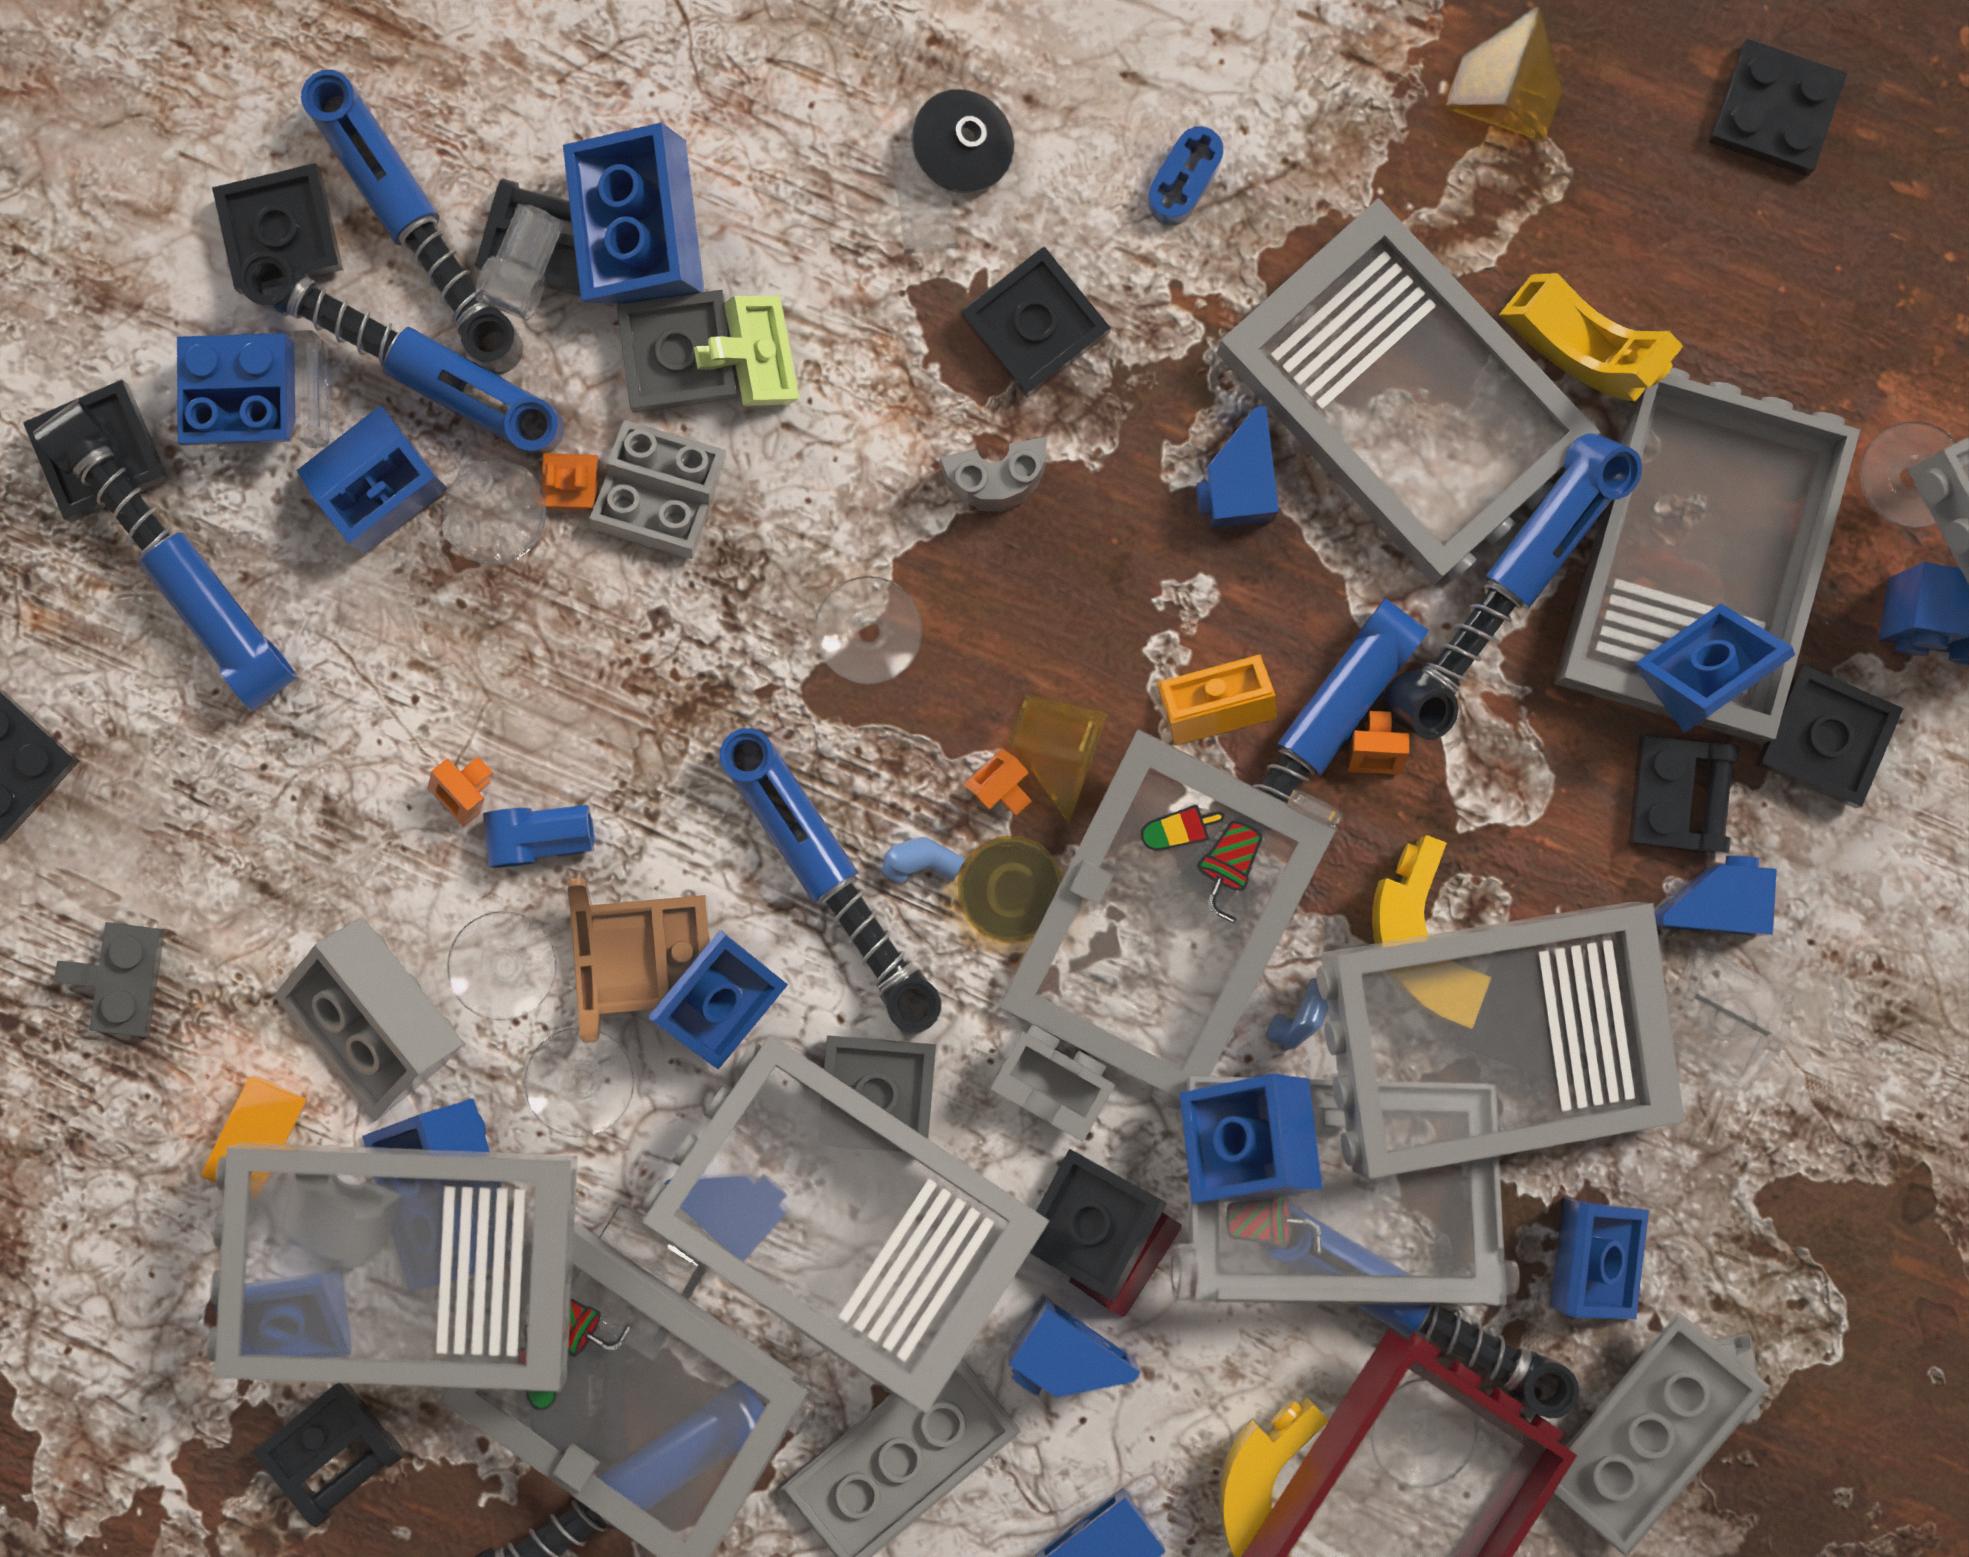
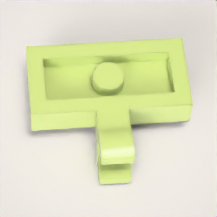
M734 296L724 302L730 337H711L707 339L708 346L694 347L697 369L707 370L736 365L743 406L789 405L798 400V388L780 296Z

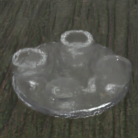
M488 459L480 462L471 461L465 463L459 469L457 478L451 484L445 497L442 525L444 537L462 555L472 561L486 565H500L514 561L528 552L542 533L546 520L544 492L534 475L515 462L504 459Z

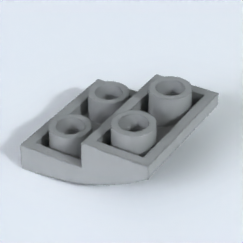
M624 420L606 463L607 476L589 518L590 529L692 559L717 488L726 450Z

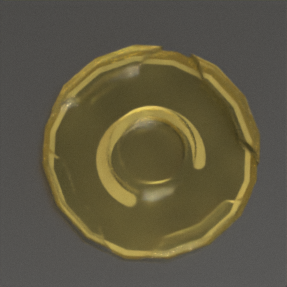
M999 836L980 845L965 860L958 878V902L967 922L982 936L1001 943H1021L1034 938L1064 876L1056 859L1040 843L1022 836Z

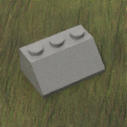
M364 917L357 919L315 944L274 995L374 1121L385 1115L440 1070L465 1044L456 1033L452 1023L442 1016L422 991L416 978L405 970L388 949L383 937L372 929Z

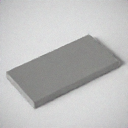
M1678 1311L1565 1446L1578 1456L1553 1495L1627 1557L1769 1390V1385Z
M962 1358L927 1414L919 1413L893 1394H890L782 1484L781 1490L835 1557H873L1021 1432V1429Z

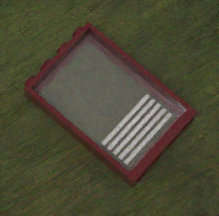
M1388 1329L1241 1557H1513L1578 1455L1559 1442L1564 1435L1563 1431L1535 1414L1531 1422L1519 1416L1524 1405L1499 1388L1495 1387L1489 1396L1478 1388L1483 1380L1482 1377L1455 1359L1450 1367L1447 1368L1436 1360L1442 1351L1416 1333L1412 1332L1406 1341Z

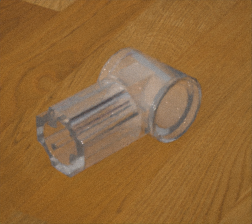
M518 204L497 256H491L481 270L475 289L476 301L524 320H530L536 312L545 286L543 274L564 225L561 220L534 206Z

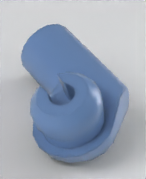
M919 837L893 845L885 853L886 861L883 863L882 871L890 881L903 883L911 873L929 868L953 882L966 859L929 838Z
M1317 978L1310 979L1300 1008L1292 1020L1283 1014L1274 1015L1266 1032L1267 1039L1272 1043L1280 1044L1283 1050L1296 1049L1318 1031L1324 1022L1328 1011V1002L1323 1000L1319 993Z

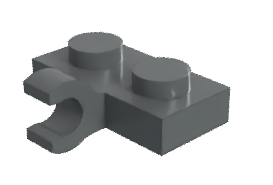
M105 922L99 965L57 960L54 982L95 987L89 1030L149 1037L165 929Z

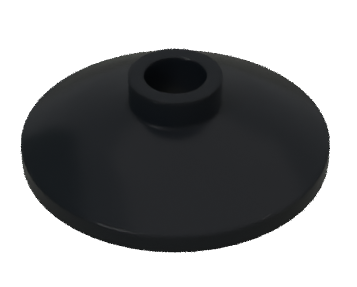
M964 89L943 91L931 97L921 107L914 119L911 142L915 158L924 173L939 186L957 193H977L995 185L1009 169L1014 155L1013 132L1004 113L987 97ZM964 127L972 131L976 141L966 140L962 136L961 128Z

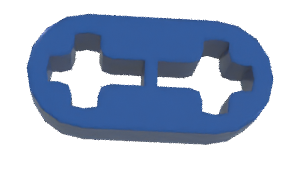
M1199 126L1186 130L1179 137L1154 178L1148 194V208L1152 216L1159 222L1173 225L1185 221L1194 211L1218 171L1224 153L1223 143L1219 135L1212 129ZM1200 143L1206 144L1209 147L1207 156L1211 161L1202 158L1197 163L1193 172L1186 169L1191 153L1186 147L1189 146L1196 149ZM1181 180L1185 183L1180 198L1184 205L1175 203L1170 209L1165 208L1162 205L1164 196L1160 191L1171 192L1177 181Z

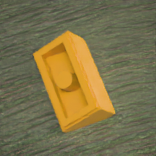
M1261 655L1157 682L1169 730L1175 745L1270 721L1277 717L1276 695Z
M249 1077L200 1176L217 1184L218 1162L221 1156H226V1148L241 1142L286 1144L308 1099L263 1077ZM251 1172V1197L256 1199L260 1197L272 1172Z

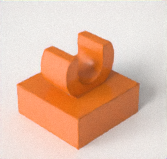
M543 453L541 507L544 510L593 511L598 498L599 457L587 454Z
M1369 711L1368 722H1365L1364 731H1354L1347 751V772L1401 775L1409 755V733H1391V712Z
M1003 748L963 784L974 798L988 809L1000 801L1009 811L1011 810L1017 816L1032 802L1017 785L1029 772L1015 756Z
M480 757L475 758L461 771L447 758L431 771L428 789L453 817L465 827L480 815L484 797L480 792L490 784L491 781L488 778L493 772Z

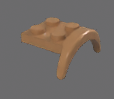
M572 878L569 880L567 889L575 962L579 1036L583 1043L599 1040L601 1014L655 1009L710 943L706 895L592 905L586 880L584 878Z

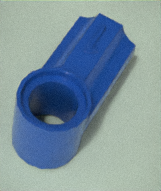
M588 805L532 811L531 808H511L483 813L489 868L522 866L537 863V858L562 857L595 852L594 825L590 806Z

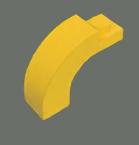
M1558 273L1532 274L1499 314L1529 345L1554 365L1602 393L1627 401L1635 402L1646 388H1650L1663 380L1672 368L1671 361L1683 347L1670 331H1635L1609 320L1587 304Z
M1425 835L1418 838L1415 845L1407 843L1396 869V873L1403 876L1402 882L1398 883L1388 878L1378 881L1372 907V928L1375 944L1429 935L1424 918L1425 901L1447 844L1446 842ZM1451 960L1385 970L1396 988L1416 1007L1437 1019L1462 1029H1472L1491 978L1458 965Z
M1308 1397L1300 1404L1295 1400L1286 1404L1272 1419L1271 1424L1275 1428L1269 1434L1252 1419L1236 1438L1228 1453L1220 1480L1219 1511L1223 1531L1234 1557H1241L1272 1510L1273 1487L1283 1466L1329 1421Z

